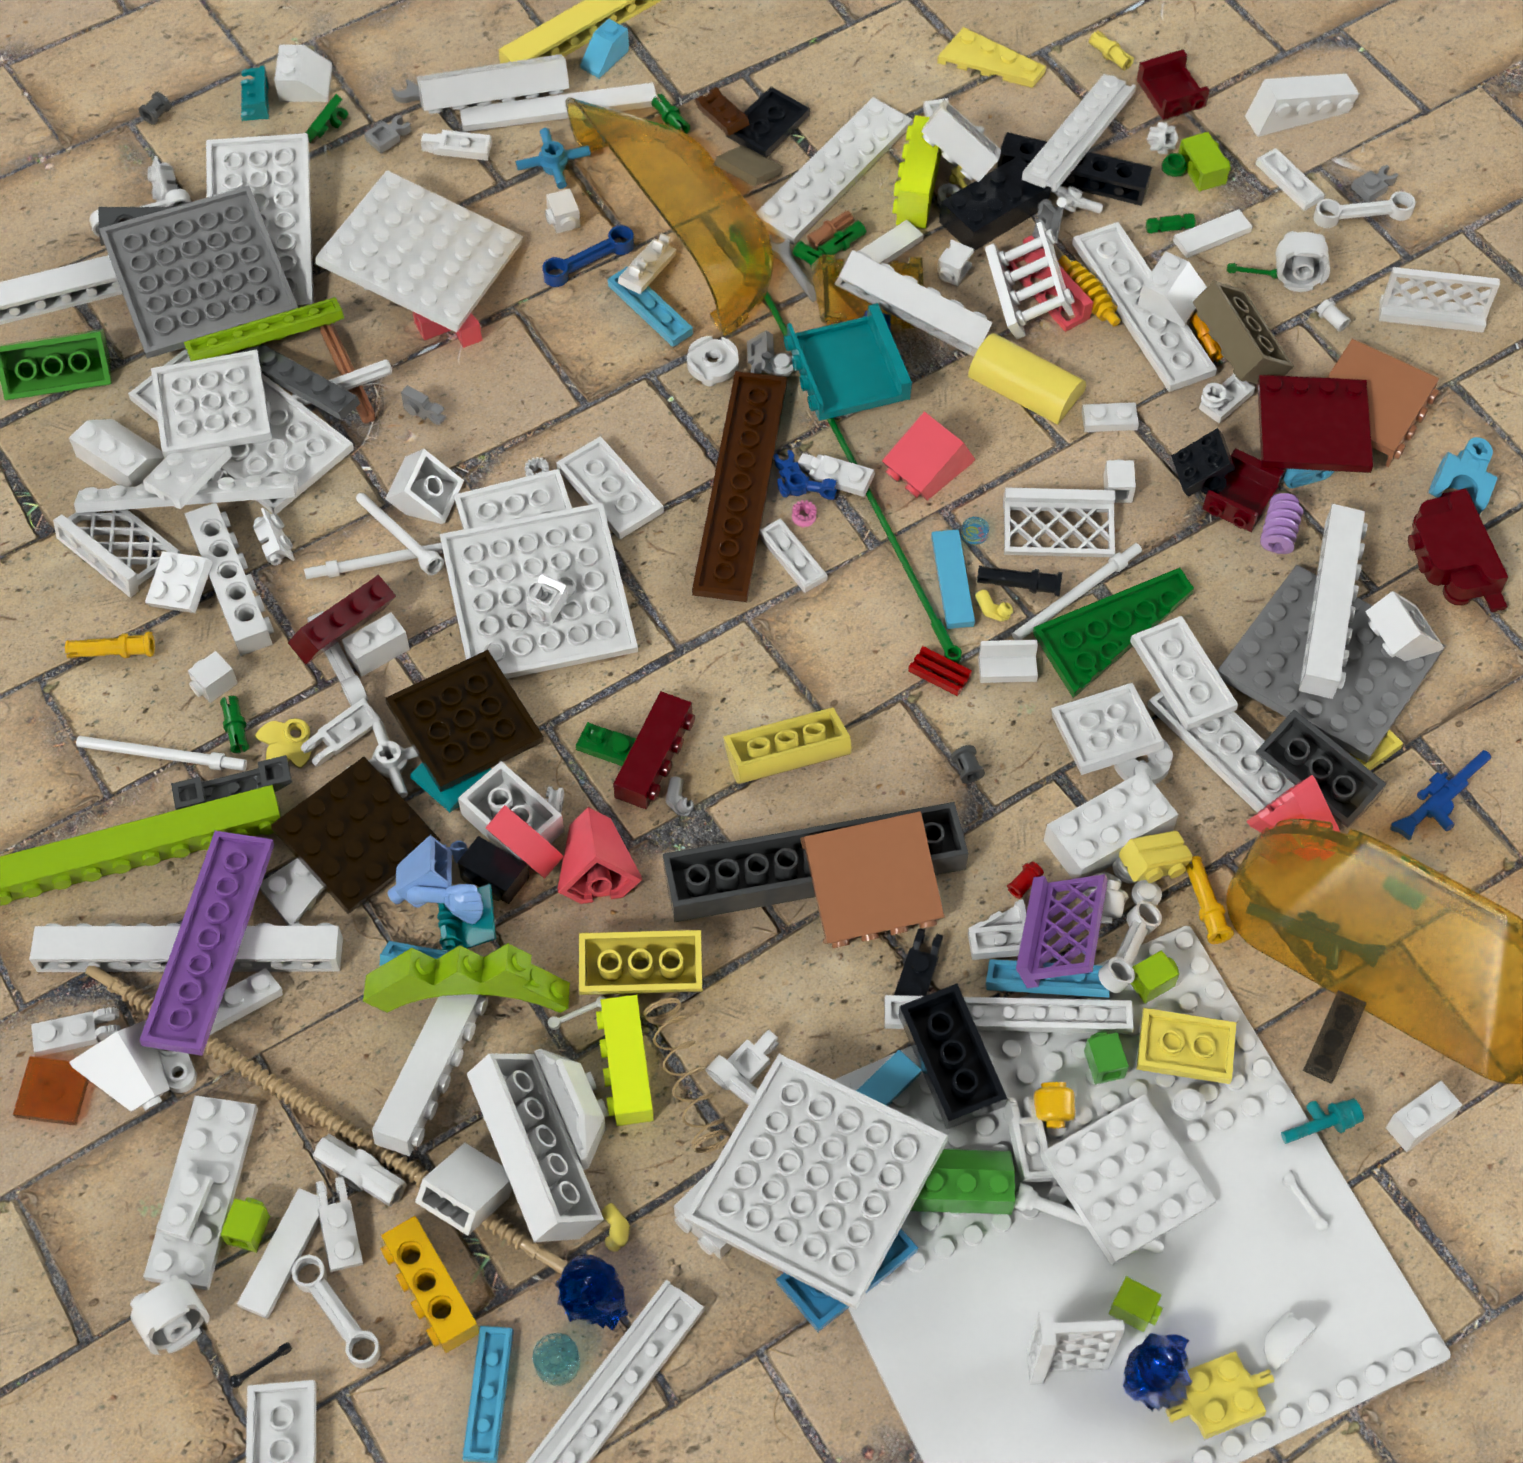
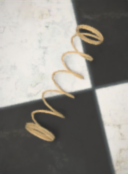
M664 998L650 1004L643 1012V1016L649 1023L662 1025L656 1031L653 1043L657 1048L671 1050L664 1059L663 1070L674 1076H682L672 1089L673 1096L681 1101L692 1102L684 1110L682 1122L691 1127L702 1128L695 1135L691 1143L693 1151L696 1153L711 1152L726 1145L731 1134L727 1130H716L696 1139L705 1129L721 1124L725 1119L720 1118L705 1125H692L685 1121V1114L692 1105L698 1101L711 1098L715 1092L706 1093L695 1099H683L675 1094V1088L682 1079L688 1075L703 1071L705 1066L696 1067L687 1073H672L666 1069L665 1063L670 1055L676 1050L694 1045L695 1041L690 1040L674 1048L661 1047L656 1043V1036L666 1025L678 1023L686 1017L685 1015H679L667 1022H655L673 1016L681 1008L679 999ZM677 1003L676 1007L664 1014L647 1016L650 1011L661 1005ZM727 1135L723 1140L713 1145L696 1148L699 1144L710 1138Z

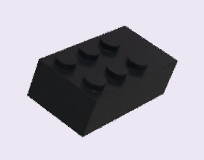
M1017 156L985 175L979 183L975 181L941 201L939 223L961 244L973 248L975 251L1037 214L1038 204L1044 199H1050L1051 187L1046 186L1042 188L1022 180L1023 171L1029 164L1020 156Z
M958 984L899 1006V1019L946 1129L1005 1107L1007 1096Z

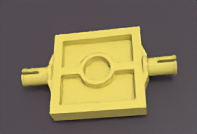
M1236 1351L1176 1374L1174 1380L1182 1394L1183 1403L1165 1409L1166 1415L1171 1423L1189 1416L1197 1424L1204 1440L1265 1416L1267 1411L1258 1395V1388L1274 1383L1273 1374H1271L1269 1369H1266L1251 1376L1244 1368Z

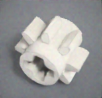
M1158 122L1157 127H1150L1147 140L1151 146V151H1158V154H1167L1168 149H1175L1179 136L1175 131V126H1168L1167 122Z

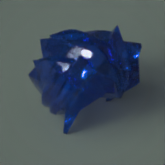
M584 1254L576 1256L564 1267L561 1278L556 1281L555 1286L560 1291L557 1305L563 1306L569 1322L584 1320L590 1325L597 1323L603 1329L606 1325L613 1331L619 1319L628 1316L625 1306L624 1287L618 1279L619 1274L612 1265L607 1264L603 1259L594 1255Z
M1151 1333L1146 1336L1143 1343L1136 1346L1128 1356L1123 1376L1125 1393L1135 1402H1143L1151 1411L1154 1409L1160 1411L1162 1407L1170 1408L1171 1401H1180V1398L1187 1400L1186 1386L1193 1383L1186 1370L1188 1357L1185 1348L1190 1341L1177 1334L1164 1336Z

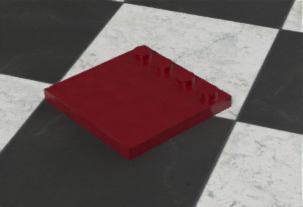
M1259 375L1257 386L1262 468L1372 472L1373 456L1367 380Z

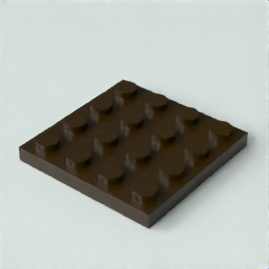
M489 650L386 697L387 706L440 792L496 766L500 761L504 762L544 742V736Z
M365 756L271 824V829L347 914L351 913L394 880L398 864L427 837L431 835L440 842V838Z

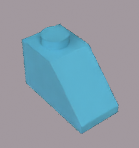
M611 19L605 21L593 33L580 68L600 79L629 51L628 29Z

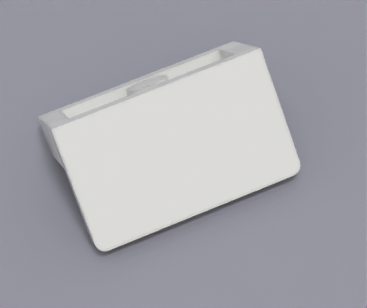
M1037 640L981 641L978 657L980 683L1037 682Z

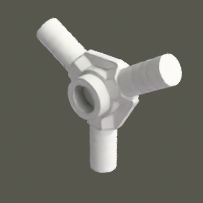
M1060 185L1056 192H1053L1060 197L1057 200V205L1061 208L1064 207L1068 211L1075 212L1076 208H1083L1098 214L1102 211L1103 204L1082 197L1083 192L1077 188L1068 187L1067 190Z

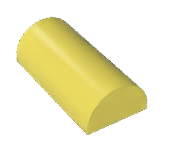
M991 333L982 342L971 362L968 373L969 378L1057 425L1086 388L1085 380L996 333Z
M834 707L723 736L729 764L738 784L851 754L850 735Z
M701 930L579 933L580 995L703 992Z

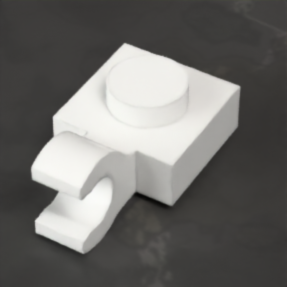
M768 1030L755 1045L747 1039L727 1060L739 1071L742 1077L751 1083L770 1064V1058L766 1055L770 1054L778 1046L779 1043L776 1041L778 1037Z

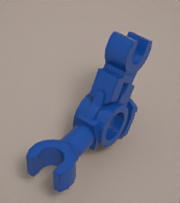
M791 450L787 451V460H781L778 454L774 455V463L776 468L780 470L779 474L781 478L777 479L778 490L784 498L790 494L801 496L806 494L807 491L820 493L825 499H835L837 489H835L836 480L811 481L802 472L798 463L795 462L794 453Z

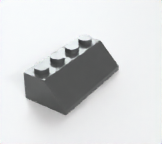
M1295 709L1256 751V754L1294 785L1313 775L1333 817L1347 828L1366 812L1382 794L1386 786L1383 780Z

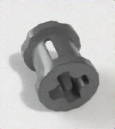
M155 92L152 95V99L146 105H141L138 109L139 114L146 122L155 125L158 122V118L164 112H168L172 106L166 96L160 92Z
M972 745L962 746L951 754L952 761L957 763L961 772L960 779L965 784L978 781L985 775L983 766L979 765L975 756L977 753L976 748Z

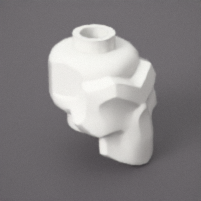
M1106 872L1097 873L1095 875L1105 874L1108 879L1101 923L1112 924L1113 919L1122 917L1125 902L1129 897L1125 891L1120 889L1122 881L1119 878ZM1097 886L1089 887L1082 894L1086 897L1097 889ZM1090 906L1086 909L1087 914L1093 912Z

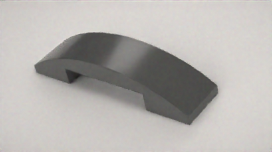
M284 755L258 762L259 768L205 782L202 781L201 777L171 783L175 809L186 808L273 785L275 792L292 783L288 758Z

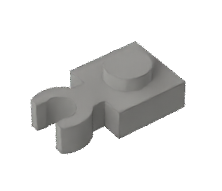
M397 115L389 125L383 121L365 132V139L381 154L399 143L400 136L409 134L411 126L409 122L402 125L403 118L401 115Z
M1384 165L1380 168L1378 174L1371 170L1354 180L1351 189L1366 202H1371L1386 193L1388 186L1395 184L1398 174L1386 175L1389 166Z
M766 330L747 341L748 363L752 365L751 373L761 374L762 370L768 374L772 373V364L769 363V359L774 356L773 334Z
M408 385L401 391L403 407L410 415H417L424 420L429 418L437 425H440L446 419V416L441 414L444 411V407L438 403L429 402L428 396Z

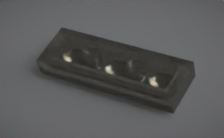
M1340 990L1337 991L1303 1068L1304 1072L1330 1084L1333 1083L1365 1009L1366 1002Z

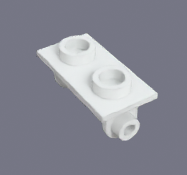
M154 156L152 166L148 167L147 176L148 181L152 182L153 185L152 197L158 202L164 200L165 195L169 191L178 189V186L175 184L176 179L173 167L166 162L159 164L157 156Z
M261 508L264 517H257L254 520L253 528L259 542L263 544L261 547L267 561L272 565L280 564L284 557L294 561L295 558L291 551L293 545L282 530L284 524L277 514L274 513L272 515L266 509Z

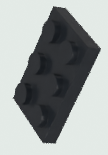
M770 87L744 112L748 117L750 125L730 136L726 134V137L767 158L810 116V108Z

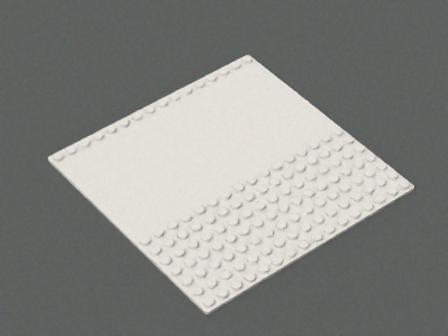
M1183 926L1141 945L1131 965L1132 967L1162 950L1167 958L1170 957L1175 961L1179 969V977L1175 987L1146 1004L1131 984L1119 993L1110 991L1109 998L1031 993L1021 997L1132 1000L1133 1032L1132 1034H1118L1129 1065L1125 1078L1094 1084L1084 1049L1087 1039L1096 1033L978 1032L1006 1096L1014 1097L1017 1102L1020 1118H1025L1023 1110L1024 1097H1034V1092L1041 1088V1083L1066 1082V1087L1074 1091L1075 1118L1065 1122V1128L1049 1129L1046 1128V1122H1043L1048 1148L1145 1094L1217 1202L1157 1238L1156 1240L1163 1243L1164 1248L1162 1252L1154 1253L1140 1248L1113 1265L1110 1264L1088 1228L1035 1208L1032 1211L1028 1209L1022 1211L1013 1208L1012 1214L910 1211L901 1229L915 1243L918 1251L867 1292L857 1310L849 1307L848 1311L923 1463H1242L1446 1362L1451 1356L1449 1349L1318 1134L1314 1133L1288 1144L1284 1143L1281 1132L1309 1122L1190 926ZM1110 959L1097 965L1104 966ZM1113 971L1114 975L1117 978L1121 979L1120 976L1115 971ZM1143 1008L1237 1022L1231 1083L1225 1084L1137 1070ZM911 1046L901 1050L920 1068ZM894 1054L834 1080L857 1091ZM922 1072L888 1106L948 1135V1141L944 1149L1011 1151L1015 1170L1016 1194L1020 1178L1005 1107L946 1129ZM1184 1089L1197 1090L1206 1100V1110L1196 1120H1186L1179 1116L1175 1110V1098ZM1291 1173L1295 1176V1184L1319 1217L1327 1221L1328 1228L1325 1231L1316 1229L1314 1219L1293 1190L1283 1185L1282 1180L1285 1174ZM1055 1178L1045 1182L1023 1183L1033 1187L1032 1190L1038 1192L1037 1196L1074 1209ZM1126 1276L1162 1294L1158 1305L1163 1307V1310L1155 1326L1149 1323L1145 1332H1142L1124 1323V1333L1108 1370L1047 1372L1043 1384H1030L1027 1349L1039 1311H1053L1054 1323L1119 1320L1108 1313ZM1292 1311L1295 1319L1299 1321L1302 1317H1305L1316 1326V1329L1275 1372L1267 1361L1264 1349L1266 1335L1286 1312ZM1236 1351L1244 1368L1251 1376L1266 1369H1269L1271 1374H1273L1274 1383L1258 1388V1395L1267 1411L1265 1416L1204 1440L1197 1424L1189 1416L1171 1423L1166 1415L1165 1409L1183 1403L1182 1394L1174 1380L1176 1374Z

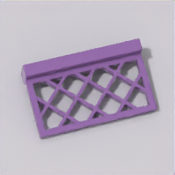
M1105 874L1048 883L1045 876L1033 878L1016 970L1027 988L1039 987L1040 979L1093 972L1108 882ZM1097 886V889L1086 897L1082 894L1089 887ZM1070 891L1061 900L1055 899L1057 892ZM1077 897L1082 900L1072 910L1066 907ZM1090 906L1093 912L1086 918L1081 919L1079 915ZM1063 911L1066 914L1055 924L1051 922L1055 915ZM1073 920L1078 923L1068 933L1062 930ZM1085 929L1089 931V935L1082 941L1077 942L1074 939ZM1056 934L1062 937L1051 947L1047 945V941ZM1068 943L1072 944L1074 947L1063 957L1058 953ZM1080 953L1085 955L1084 962L1070 963ZM1054 957L1058 960L1051 967L1043 968V964L1050 958Z

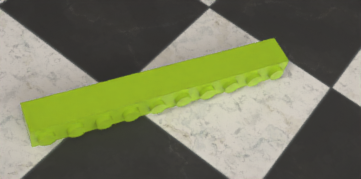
M273 785L0 856V906L7 905L13 900L24 897H37L43 892L54 889H67L73 884L84 881L93 882L103 876L114 873L123 874L133 868L144 865L153 866L163 860L183 858L193 852L208 850L215 831L248 836L272 834L274 831L271 829V824L282 817Z

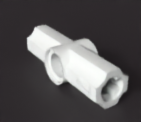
M331 1134L322 1137L316 1145L315 1152L313 1153L314 1159L339 1174V1177H343L344 1182L351 1188L359 1192L364 1190L389 1207L397 1204L403 1196L407 1186L406 1182L381 1167V1164L362 1149H357L356 1151Z

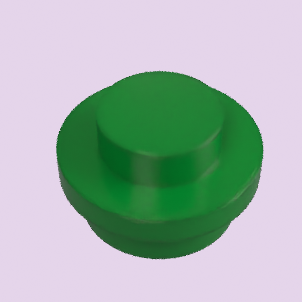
M1171 153L1162 162V170L1169 176L1178 177L1186 172L1187 163L1181 154Z

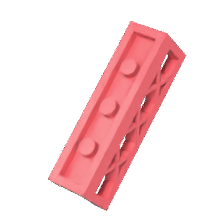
M1031 235L1023 239V244L1035 238ZM1041 247L1012 260L1006 267L1012 272L1018 269L1015 264L1022 260L1029 264L1046 256L1044 248ZM1059 265L1066 289H1070L1075 301L1071 306L1076 317L1066 321L1061 315V311H1065L1063 306L1048 311V313L1066 332L1090 319L1093 301ZM1048 266L1019 279V282L1026 288L1033 285L1030 281L1031 277L1044 280L1052 276L1050 267ZM1054 286L1033 297L1041 304L1047 301L1045 298L1046 294L1058 296Z

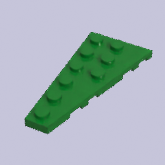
M1179 567L1033 627V635L1074 698L1133 647L1130 642L1132 635L1157 626L1193 594L1194 587Z

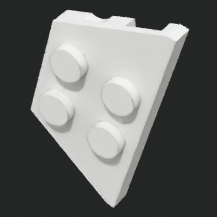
M224 446L171 453L143 480L145 490L151 494L158 495L164 501L171 499L174 507L181 509L232 457L231 448Z

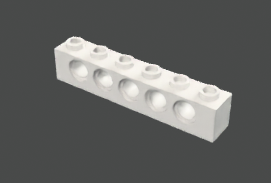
M213 503L184 513L200 556L207 557L213 561L208 576L240 656L273 645L269 635L274 633L269 617H262L261 612L265 611L260 595L254 597L252 591L257 588L252 575H245L244 569H247L248 566L243 553H236L235 549L239 548L235 533H228L227 528L231 527L226 511L220 513L217 503Z

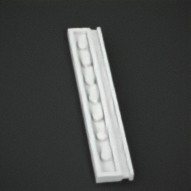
M1103 74L1025 168L1022 180L1042 188L1049 186L1053 192H1056L1134 95L1136 85L1132 84L1130 87L1126 85V81L1120 80L1113 75Z
M666 1280L526 1463H590L702 1315L704 1306Z

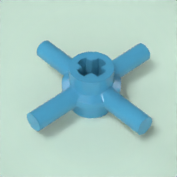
M543 128L540 130L543 146L539 155L515 161L516 167L519 171L541 166L545 173L554 176L557 188L563 189L567 186L563 171L568 160L591 156L589 146L565 150L561 143L552 140L549 129Z

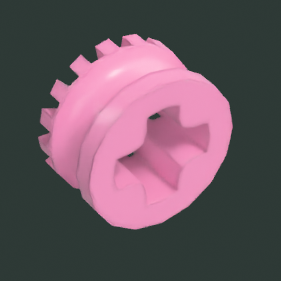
M801 500V502L798 501L797 504H794L792 508V521L794 524L800 527L812 525L816 520L817 511L815 505H812V502L807 500L805 502ZM800 511H805L806 514H809L808 517L805 516L804 518L803 515H800Z

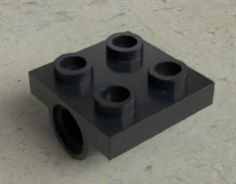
M1218 428L1171 455L1183 492L1188 497L1198 491H1201L1203 494H1207L1209 490L1217 494L1220 493L1227 484L1225 475L1235 470L1224 436Z

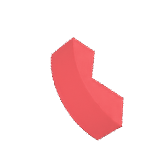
M412 311L414 323L424 341L451 331ZM470 313L457 333L455 332L463 348L482 341L480 323Z
M506 805L501 808L485 827L495 838L519 856L544 879L564 857L553 845Z

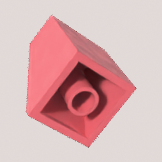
M924 411L882 462L888 468L885 472L893 480L898 482L901 479L907 484L905 489L916 498L921 495L926 500H929L976 459L964 442Z

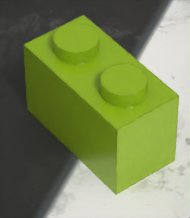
M1209 132L1181 139L1178 154L1185 158L1187 163L1186 171L1199 192L1227 183L1228 174L1231 170L1230 162L1223 156L1218 142L1213 140Z

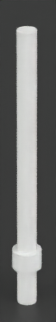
M441 543L422 546L425 550L443 554ZM409 549L342 562H337V560L327 561L326 565L305 568L304 572L306 580L322 576L332 578L340 576L339 573L416 559L417 557Z
M1135 543L1124 552H1118L1109 558V563L1012 633L1013 639L1022 640L1033 632V627L1047 622L1112 573L1120 572L1127 567L1128 562L1142 552L1141 546Z
M78 736L76 741L77 747L206 765L214 770L222 771L224 768L245 771L247 767L246 759L226 757L224 753L212 752L211 754L86 736Z

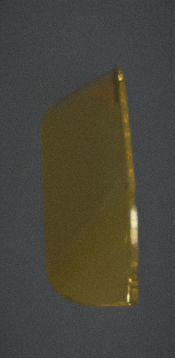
M566 98V110L575 141L580 147L589 146L590 152L606 146L611 149L698 265L716 305V309L710 313L713 323L724 337L737 329L749 318V312L754 306L761 304L768 291L773 274L774 258L771 241L766 227L759 216L721 168L714 165L715 161L710 154L688 134L659 122L575 98Z
M1289 819L1277 822L1272 829L1266 827L1259 833L1233 875L1226 895L1227 911L1231 923L1238 934L1249 945L1476 1074L1499 1083L1523 1084V919L1392 846L1354 829H1350L1348 834L1332 830L1333 825L1331 822L1313 819Z

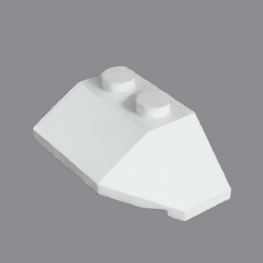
M543 1049L535 1050L536 1059L582 1169L586 1170L589 1168L606 1130L604 1118L609 1116L602 1098L596 1100L593 1090H596L597 1087L591 1072H584L581 1063Z

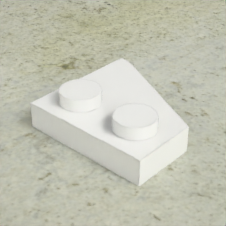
M1024 899L1016 901L1014 907L1003 913L998 911L991 915L988 920L980 921L968 928L972 960L1019 955L1026 919Z

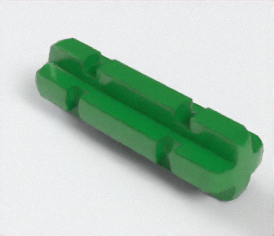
M1193 213L1183 214V217L1180 214L1160 217V220H1157V217L1148 218L1145 227L1149 234L1158 233V230L1160 232L1181 230V227L1191 229L1195 227L1196 219Z

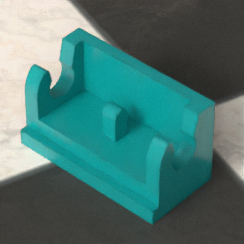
M265 65L260 66V68L242 70L241 76L254 77L253 79L241 80L242 121L269 119V81Z

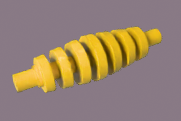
M1066 255L1061 256L1058 263L1093 301L1092 313L1101 321L1108 320L1113 327L1117 326L1121 322V319L1115 313L1117 306L1112 301L1110 295L1107 294L1100 280L1078 261L1071 262Z

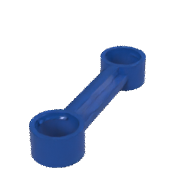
M624 225L615 226L609 231L608 239L565 260L559 257L547 259L542 266L544 282L551 287L563 286L568 282L570 273L611 253L617 255L630 253L634 248V233L632 229ZM621 237L629 239L628 241L623 243H618L614 241L615 239ZM555 269L563 271L561 274L551 275L548 273L551 270Z

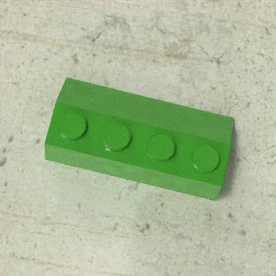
M104 329L0 344V382L4 400L112 384L110 355Z
M943 1149L910 1211L1012 1214L1015 1204V1170L1011 1151Z

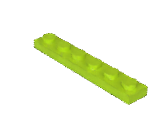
M336 297L192 339L184 342L190 361L229 355L235 351L248 347H257L261 343L280 340L298 332H307L318 326L334 324L336 321L344 319L340 304Z

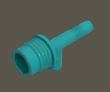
M1354 1098L1347 1101L1343 1100L1336 1104H1328V1115L1324 1113L1316 1101H1311L1307 1104L1306 1109L1314 1120L1281 1132V1137L1284 1143L1288 1144L1332 1126L1339 1133H1344L1346 1129L1364 1121L1363 1111L1358 1101Z

